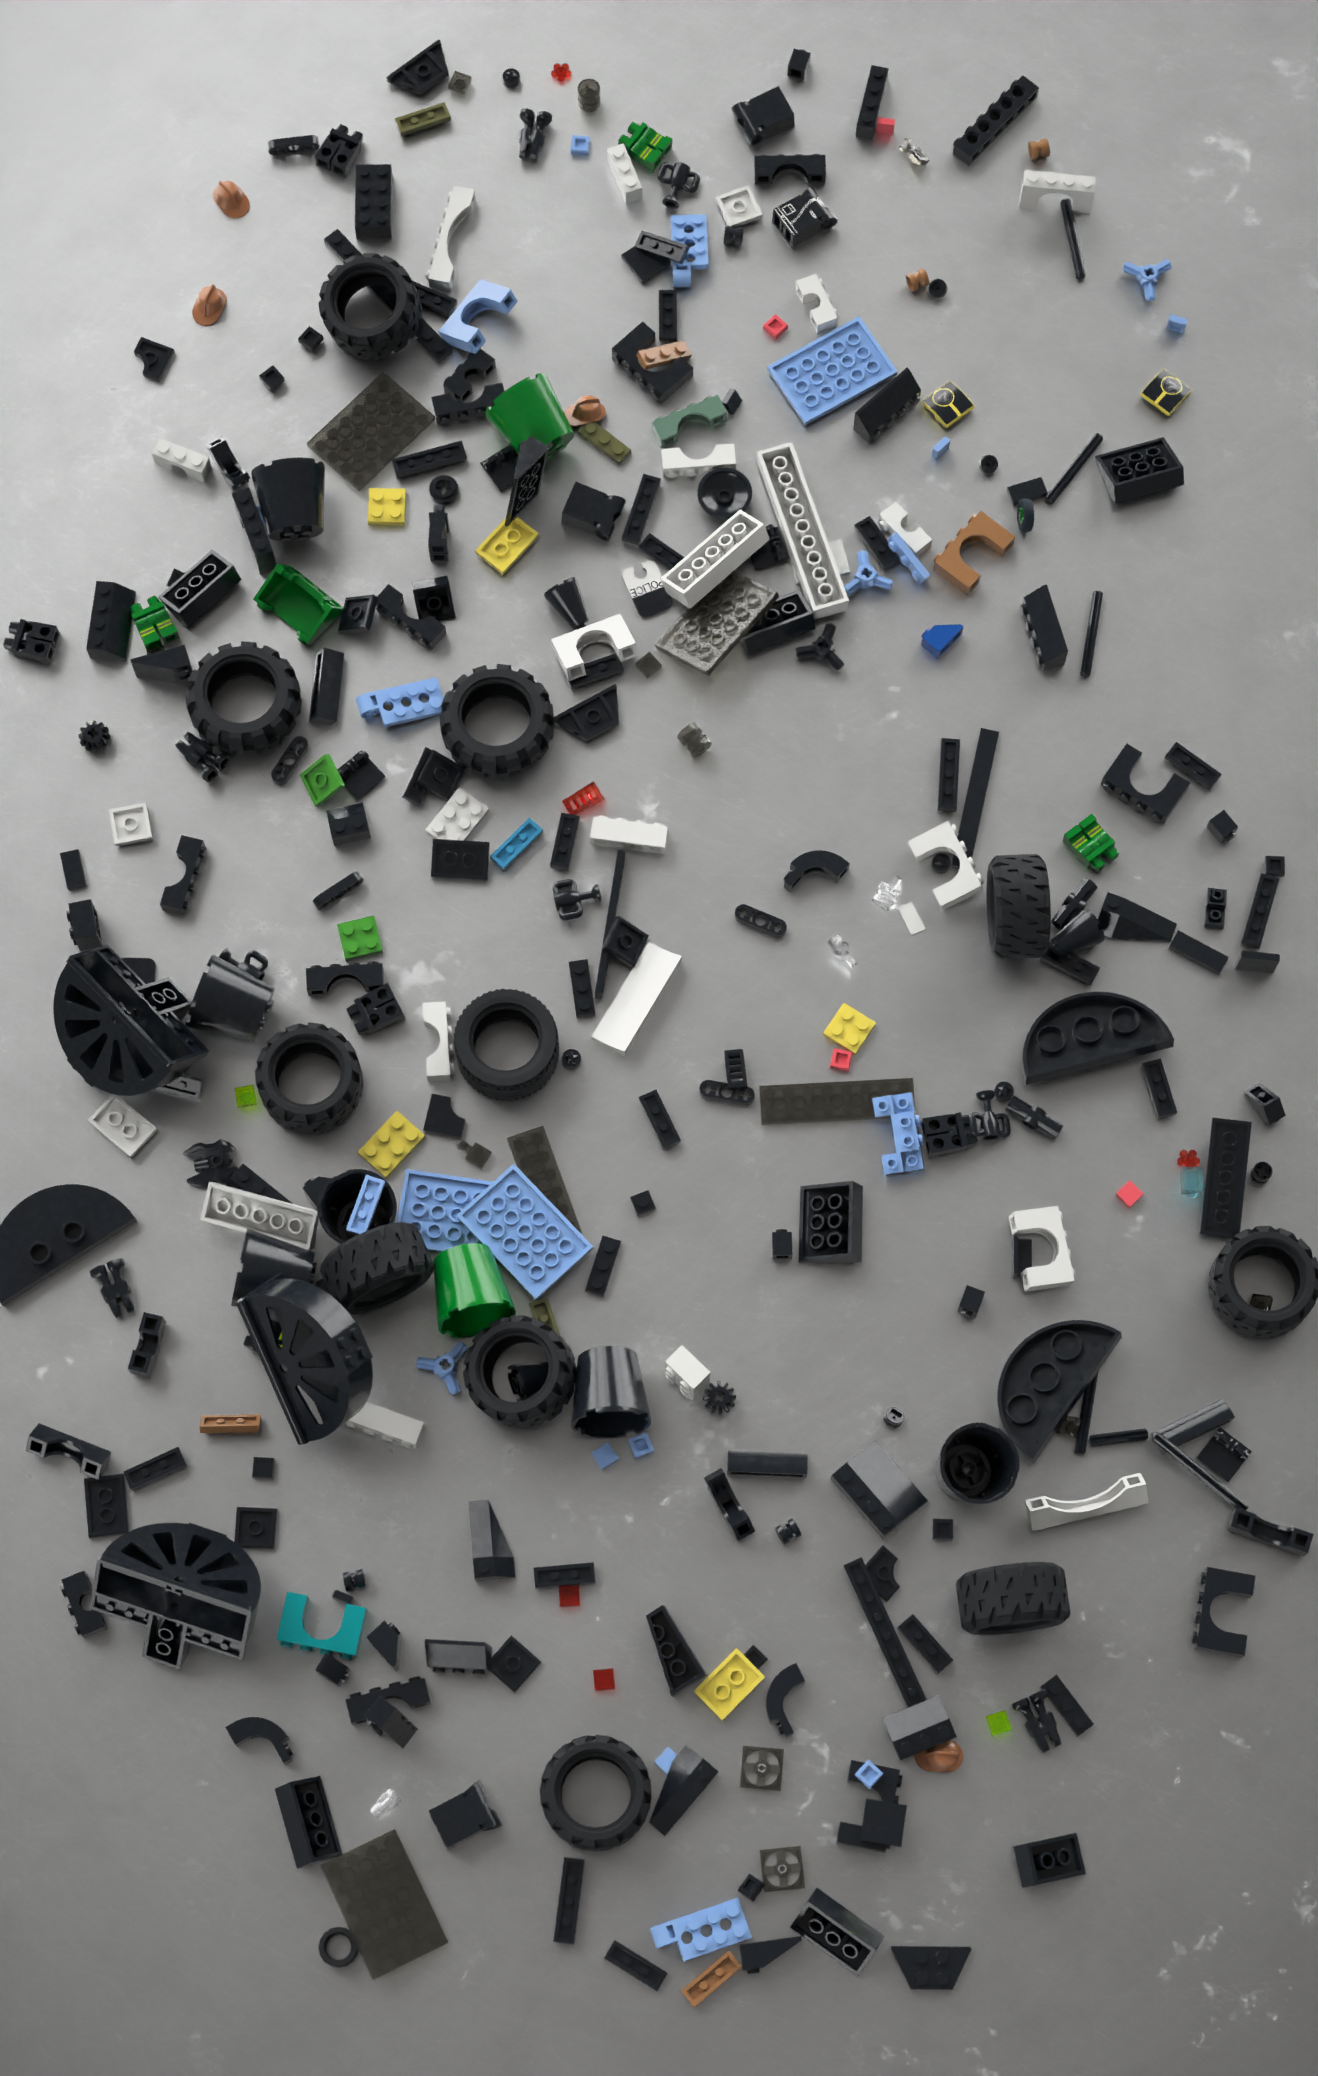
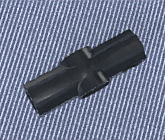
M1084 878L1076 890L1067 896L1062 907L1051 920L1055 928L1061 930L1075 915L1085 908L1087 901L1098 888L1092 880Z
M1016 1096L1011 1098L1005 1108V1111L1022 1120L1026 1127L1035 1131L1038 1130L1053 1140L1057 1138L1064 1126L1049 1117L1042 1108L1036 1105L1031 1106Z

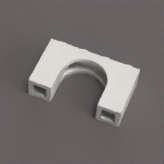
M1025 170L1020 192L1019 208L1037 210L1038 201L1041 196L1048 193H1062L1073 199V213L1090 215L1095 194L1096 177Z
M621 614L551 639L554 653L569 681L586 675L580 652L592 643L602 642L611 645L621 662L638 656L636 643Z
M949 821L908 841L918 862L935 853L944 851L956 855L960 860V869L955 878L933 889L943 911L983 891L981 884L984 883L980 873L975 874L973 868L976 866L971 857L967 858L965 852L968 850L963 840L958 841L956 836L959 833L955 825L951 826Z
M1058 1206L1014 1211L1008 1217L1012 1235L1041 1234L1049 1240L1054 1253L1050 1264L1029 1267L1021 1272L1025 1292L1072 1284L1075 1281L1076 1274L1071 1266V1252L1066 1244L1067 1233L1063 1230V1216L1059 1212Z

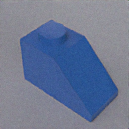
M961 624L934 625L922 634L921 646L938 659L962 635L963 626Z

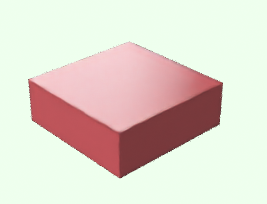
M877 117L876 133L893 135L895 120Z
M775 314L763 325V329L776 340L788 329V325Z
M834 1048L830 1068L849 1072L853 1052Z
M1129 1180L1116 1193V1196L1126 1206L1131 1208L1144 1193Z

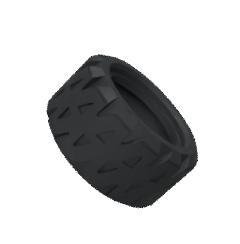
M364 253L363 257L354 255L343 260L344 265H336L327 275L329 280L323 282L319 293L321 298L318 304L319 311L325 327L337 345L346 353H352L356 358L368 360L370 357H373L375 360L389 357L392 351L395 354L407 346L409 338L411 340L414 338L419 329V321L422 319L421 299L409 274L394 259L385 255L382 257L376 253ZM371 285H382L396 292L397 301L395 309L391 316L382 324L373 328L361 329L345 322L346 306L350 298L360 289Z
M1037 854L996 855L988 865L986 885L987 924L991 950L1000 959L1040 958L1049 947L1051 929L1050 888L1046 864Z
M310 1022L308 1025L299 1023L286 1027L285 1032H277L267 1041V1047L262 1048L257 1059L255 1080L263 1105L269 1115L288 1130L297 1133L306 1131L308 1134L323 1133L328 1128L332 1130L341 1125L347 1116L352 1115L358 1106L359 1097L362 1096L363 1074L356 1051L350 1041H347L343 1034L332 1027L327 1028L323 1024ZM305 1053L326 1055L338 1064L341 1071L340 1080L334 1092L326 1099L314 1104L295 1103L287 1099L279 1090V1078L284 1067L293 1058Z
M396 1222L363 1232L333 1249L322 1262L320 1273L330 1295L349 1314H359L381 1308L414 1292L428 1281L434 1272L435 1265L418 1227L411 1223Z
M1256 1226L1254 1229H1245L1234 1235L1222 1248L1209 1272L1208 1289L1209 1296L1214 1302L1212 1304L1213 1308L1221 1319L1227 1321V1326L1238 1333H1246L1248 1337L1258 1339L1275 1338L1285 1335L1290 1330H1294L1310 1313L1318 1298V1262L1316 1257L1313 1258L1310 1247L1301 1238L1297 1240L1292 1232L1282 1228L1276 1230L1271 1226ZM1251 1255H1267L1279 1260L1286 1266L1293 1278L1294 1296L1292 1302L1284 1308L1273 1311L1257 1309L1248 1304L1240 1296L1235 1286L1234 1271L1236 1264Z
M512 1315L510 1318L503 1317L489 1323L490 1327L480 1330L472 1340L474 1344L467 1349L464 1365H466V1368L463 1371L465 1387L469 1390L470 1398L485 1414L505 1426L532 1428L541 1426L546 1420L551 1421L562 1412L564 1404L567 1405L574 1393L577 1367L570 1346L551 1327L536 1318ZM519 1343H534L542 1346L547 1355L549 1365L548 1375L542 1388L534 1396L523 1401L509 1402L500 1399L494 1389L492 1380L494 1365L499 1356L509 1347Z
M1025 1562L986 1567L967 1572L956 1581L961 1627L973 1635H1001L1040 1630L1060 1625L1070 1617L1065 1570L1055 1563Z
M583 1736L563 1745L553 1754L541 1778L540 1799L548 1823L562 1840L582 1850L606 1851L621 1846L640 1830L650 1810L652 1797L651 1781L645 1764L630 1746L610 1736ZM589 1760H604L616 1765L627 1777L631 1788L630 1801L625 1812L615 1822L603 1827H588L576 1822L566 1812L562 1803V1788L566 1777L577 1765Z

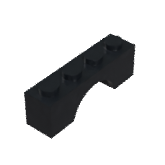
M871 65L856 126V137L873 140L880 104L888 80L889 68Z
M779 154L776 156H754V184H772L777 175L786 171H794L801 174L807 183H825V155Z
M503 383L485 386L482 395L477 400L469 403L459 402L449 393L431 397L436 423L448 424L451 421H464L471 417L485 416L486 409L490 406L492 408L495 405L493 401L504 392Z
M390 584L377 596L376 610L381 615H387L396 626L400 625L409 636H415L424 647L428 646L433 650L446 635V627L432 616L425 619H413L407 616L402 610L404 604L403 594Z
M181 835L176 853L178 858L186 865V872L177 884L165 887L160 906L163 911L185 915V911L189 910L191 905V899L189 898L191 892L194 893L196 889L195 879L201 873L202 865L200 863L202 858L206 856L207 847L201 839Z
M371 961L368 964L361 965L360 963H350L346 966L331 964L329 967L313 965L310 968H306L308 995H328L332 985L342 979H353L359 982L366 992H371L384 985L383 964Z
M40 1423L30 1433L26 1446L27 1452L42 1458L50 1455L67 1456L78 1463L80 1473L97 1480L108 1468L111 1451Z
M1237 1507L1232 1512L1227 1528L1228 1531L1303 1557L1308 1553L1314 1535L1295 1527H1284L1270 1523L1254 1513Z
M420 1676L409 1678V1682L404 1684L398 1681L389 1684V1688L381 1690V1687L370 1689L367 1694L362 1695L361 1692L349 1695L350 1698L345 1700L351 1724L356 1725L367 1722L365 1714L379 1696L385 1700L390 1698L401 1699L411 1709L431 1704L425 1678L421 1679Z

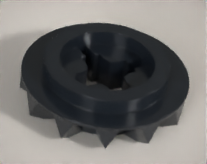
M437 476L431 481L429 492L435 501H440L443 504L456 498L458 484L450 476ZM445 484L447 490L442 495V491L439 489H442Z

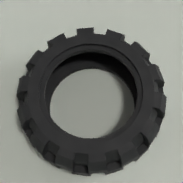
M241 641V646L232 647L231 643L218 647L219 652L213 656L207 653L198 662L199 669L191 672L187 682L188 692L185 695L193 727L199 732L200 737L210 746L216 745L219 751L235 755L236 751H242L244 756L258 754L257 749L267 747L270 750L281 743L280 738L283 735L289 736L296 726L295 719L300 715L302 705L299 682L288 660L281 658L279 652L269 646L264 645L263 648H259L256 642ZM239 675L259 676L270 682L276 689L274 702L263 716L250 722L235 723L221 718L213 711L212 701L214 695L223 683Z
M497 664V669H487L486 665L473 669L472 675L467 677L463 674L452 684V691L446 692L441 704V715L439 716L442 739L446 749L451 752L452 759L461 767H469L472 774L486 777L487 774H495L496 779L509 778V773L517 770L519 774H522L533 767L532 762L541 760L549 749L548 744L553 739L555 726L553 705L550 703L549 694L542 683H536L534 676L525 670L519 669L516 672L511 669V665ZM493 697H504L518 702L526 709L530 716V722L525 732L515 741L500 746L480 743L470 736L464 727L465 719L470 710L479 702Z

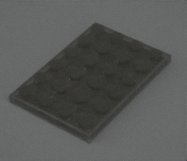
M382 372L307 442V446L354 488L360 491L392 461L391 459H394L435 420V416L386 373Z
M733 571L692 608H687L655 643V647L657 650L709 676L780 596L778 592Z
M395 1829L320 1865L372 1980L448 1943Z

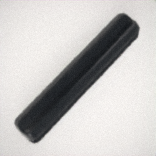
M1144 1428L1095 1434L1089 1437L1091 1446L1147 1440L1148 1431Z

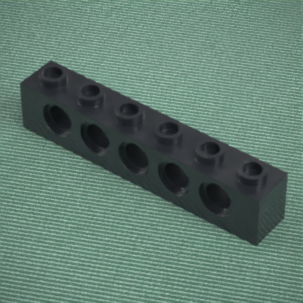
M1024 75L1018 80L1015 79L1010 88L1001 93L999 100L996 103H991L987 112L981 114L977 118L976 123L973 126L970 125L966 129L965 134L954 141L953 154L970 166L1037 98L1039 87Z

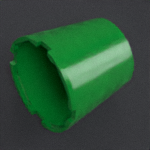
M538 373L535 375L536 378L530 379V377H527L499 395L493 401L495 405L492 408L490 406L486 409L485 416L518 453L520 443L523 440L526 441L530 436L548 446L547 461L553 455L566 448L567 444L573 439L574 432L548 377L544 373Z
M480 1243L462 1244L451 1247L434 1258L437 1325L441 1334L449 1333L450 1337L453 1338L473 1337L480 1330L490 1327L489 1323L503 1317L510 1318V1316L516 1315L515 1306L489 1246Z

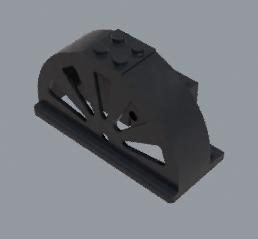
M109 945L70 955L67 959V964L60 974L55 989L53 1002L54 1023L67 1061L91 1087L95 1086L102 1091L120 1096L142 1094L177 1080L189 1069L195 1060L206 1057L210 1052L181 1022L189 1011L192 1001L169 977L145 984Z
M278 1273L237 1301L236 1304L299 1445L307 1444L310 1441L319 1440L330 1435L360 1412L366 1404L372 1388V1354L358 1322L352 1318L349 1312L334 1297L311 1283L284 1278L283 1273ZM268 1307L273 1308L282 1328L283 1348L279 1346ZM282 1364L287 1367V1371L283 1370ZM298 1386L314 1401L323 1424L317 1422Z
M190 1522L189 1524H151L123 1534L107 1547L102 1556L100 1555L96 1564L90 1609L147 1628L142 1657L180 1670L189 1653L190 1643L243 1660L247 1642L255 1624L261 1593V1581L258 1570L250 1556L234 1541L227 1538V1535Z

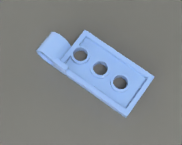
M706 214L671 215V240L685 245H694L689 248L683 264L672 261L673 288L691 287V270L708 269L709 267ZM690 229V230H692L693 232H692V233H686L685 230ZM693 258L694 261L688 262L686 259Z
M437 677L365 693L356 698L361 717L370 718L379 712L384 727L441 715V704L443 701ZM426 696L428 697L429 701L426 703H422L419 700V697ZM408 700L410 701L411 705L409 707H404L401 704V701ZM385 704L392 705L393 709L391 711H386L383 708V706Z
M739 1898L650 1928L656 1949L677 1942L683 1962L752 1938ZM722 1919L729 1920L731 1924L729 1930L721 1929L720 1921ZM707 1925L710 1927L711 1935L709 1937L701 1935L700 1929L702 1926ZM683 1932L691 1934L692 1941L689 1944L682 1942L681 1935Z

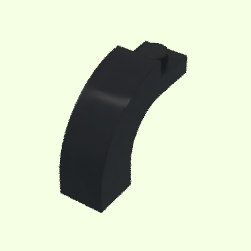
M223 437L206 445L217 468L233 490L249 482L250 476L248 472L239 465Z
M816 850L806 852L790 863L791 871L784 877V888L790 892L805 875L813 872L823 873L838 883L849 870L850 863L841 856L829 851Z
M720 1468L704 1477L714 1503L737 1541L754 1533L755 1529L751 1520L738 1502L724 1471Z
M797 1663L783 1669L773 1679L766 1697V1714L769 1723L777 1720L776 1727L780 1735L784 1734L786 1738L792 1736L794 1732L784 1713L783 1700L789 1691L805 1683Z
M247 1717L225 1727L237 1747L253 1738H265L274 1745L285 1765L293 1761L290 1757L293 1755L292 1750L288 1744H283L290 1738L274 1722L260 1717Z

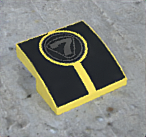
M1163 369L1146 386L1140 396L1164 414L1170 416L1179 407L1180 403L1190 395L1192 389Z
M950 380L922 400L923 406L935 415V419L946 428L975 408L968 397Z

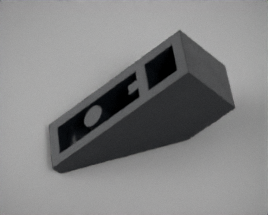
M801 1936L739 1945L742 1970H747V1974L760 1973V1968H764L802 1941Z

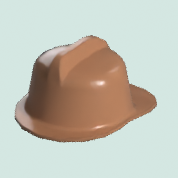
M219 181V185L213 192L215 203L229 217L240 218L244 216L250 208L247 196L234 182Z
M215 285L201 289L192 310L193 318L198 324L207 326L218 320L226 303L224 292L216 288Z
M586 395L579 398L576 404L569 406L564 413L570 426H580L600 421L604 418L606 409L600 403L599 398Z
M949 1740L915 1754L914 1758L917 1765L923 1770L953 1772L962 1764L963 1752L955 1741Z

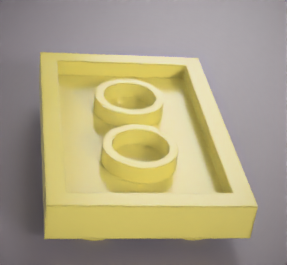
M518 517L508 527L505 525V518L475 550V554L502 575L510 569L539 537V533Z
M396 1111L357 1153L387 1179L426 1136L402 1114Z
M736 1648L694 1692L723 1721L765 1676Z

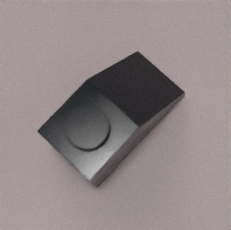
M1258 1083L1244 1092L1259 1117L1269 1125L1276 1123L1279 1119L1286 1116L1280 1097L1263 1084Z
M325 1653L315 1669L320 1676L338 1687L341 1684L345 1685L351 1675L349 1667L328 1653Z

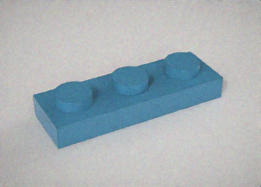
M529 817L490 855V859L502 870H505L543 833V829Z

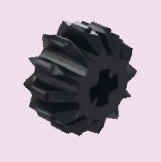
M93 720L92 725L86 722V728L81 727L82 733L78 737L81 740V746H85L87 751L92 749L96 753L98 748L101 751L104 750L103 745L109 746L107 740L111 739V735L109 734L108 727H104L102 722L97 724Z
M717 1381V1387L710 1383L711 1390H704L707 1396H703V1401H708L705 1404V1408L712 1406V1414L716 1409H718L719 1415H722V1409L729 1413L728 1406H735V1403L731 1401L736 1400V1395H732L734 1388L727 1390V1382L723 1387L720 1381ZM717 1394L719 1396H723L722 1402L720 1400H716Z

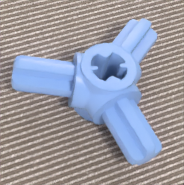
M1164 260L1156 266L1143 265L1141 268L1126 262L1122 271L1137 277V281L1144 288L1145 300L1152 302L1156 299L1155 286L1157 285V280L1160 279L1161 274L1171 269L1172 265L1169 260Z
M862 550L858 552L859 567L854 575V579L844 586L846 594L849 596L859 588L873 587V585L890 590L893 580L877 575L878 572L869 563L867 551Z
M459 1341L449 1354L445 1353L441 1357L437 1356L436 1359L418 1357L416 1367L433 1370L434 1374H439L440 1378L445 1380L449 1393L451 1395L457 1394L461 1391L455 1376L457 1374L456 1367L459 1365L457 1361L468 1347ZM444 1363H448L450 1368L447 1367V1370H443L441 1365L444 1366Z

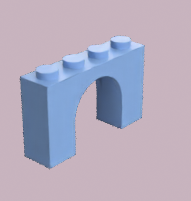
M480 279L438 333L448 345L476 354L486 340L478 328L469 326L472 318L485 310H495L508 314L518 301L511 289Z

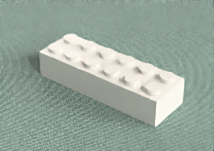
M739 510L661 578L666 593L689 609L692 608L770 540L764 524L744 511Z

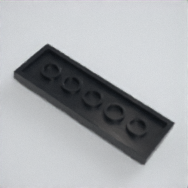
M1212 1118L1199 1234L1233 1238L1234 1235L1240 1233L1252 1122Z

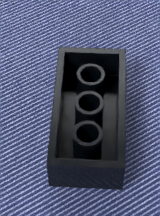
M391 164L356 165V239L392 238L393 205Z

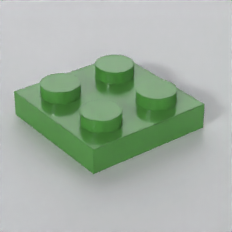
M324 754L300 774L315 806H321L345 786L330 754Z
M374 915L337 924L346 961L383 953Z

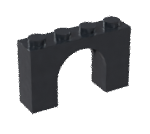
M642 321L612 348V360L617 365L620 364L630 377L633 376L642 388H646L655 400L658 399L663 403L693 377V367L680 356L662 371L651 372L644 370L639 364L636 355L638 351L647 349L655 342V332Z
M246 488L232 493L237 515L242 528L246 531L260 575L273 571L276 566L273 549L250 489Z
M1126 743L1104 775L1101 785L1106 791L1118 795L1122 801L1134 805L1138 811L1149 814L1154 821L1165 824L1188 790L1191 782L1174 773L1164 789L1159 793L1146 795L1138 792L1131 784L1130 774L1140 761L1142 752Z
M1207 1567L1200 1574L1199 1583L1203 1585L1202 1592L1199 1591L1197 1595V1603L1200 1606L1199 1612H1195L1194 1623L1197 1624V1628L1192 1633L1191 1643L1194 1644V1649L1242 1658L1245 1656L1247 1635L1226 1632L1218 1628L1211 1619L1210 1606L1215 1597L1223 1594L1246 1598L1252 1597L1255 1575Z
M851 1760L847 1778L848 1783L865 1786L855 1776L856 1772L865 1764L864 1762ZM875 1765L884 1774L871 1788L880 1794L884 1802L898 1804L899 1796L896 1795L897 1787L901 1788L903 1775H899V1769ZM845 1822L839 1823L836 1844L879 1853H885L886 1849H890L889 1845L860 1841L862 1826Z

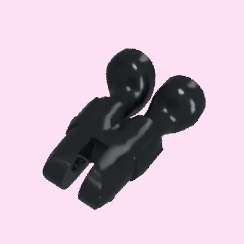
M524 108L519 113V117L524 123V128L521 129L518 139L519 158L526 159L528 147H531L530 160L536 161L546 137L543 130L551 123L552 115L547 111L538 112L536 129L532 131L535 113L531 109Z
M187 732L183 737L190 745L188 746L179 740L175 744L176 748L194 768L199 767L203 771L202 778L206 782L214 780L218 776L217 769L222 772L228 765L230 756L226 753H221L218 756L215 755L212 746L204 740H200L192 733ZM204 759H208L217 769L212 765H208Z
M123 1258L106 1263L114 1279V1284H111L104 1264L89 1271L92 1278H97L101 1282L103 1287L100 1292L116 1318L123 1316L121 1307L118 1304L119 1302L123 1301V1305L128 1313L135 1311L128 1279H122L121 1268L125 1266Z
M1046 1689L1029 1696L1031 1703L1038 1713V1718H1035L1027 1697L1011 1704L1015 1711H1020L1025 1716L1027 1722L1024 1725L1043 1753L1050 1750L1044 1737L1045 1734H1048L1054 1747L1062 1745L1056 1728L1055 1718L1052 1712H1046L1044 1700L1048 1696Z

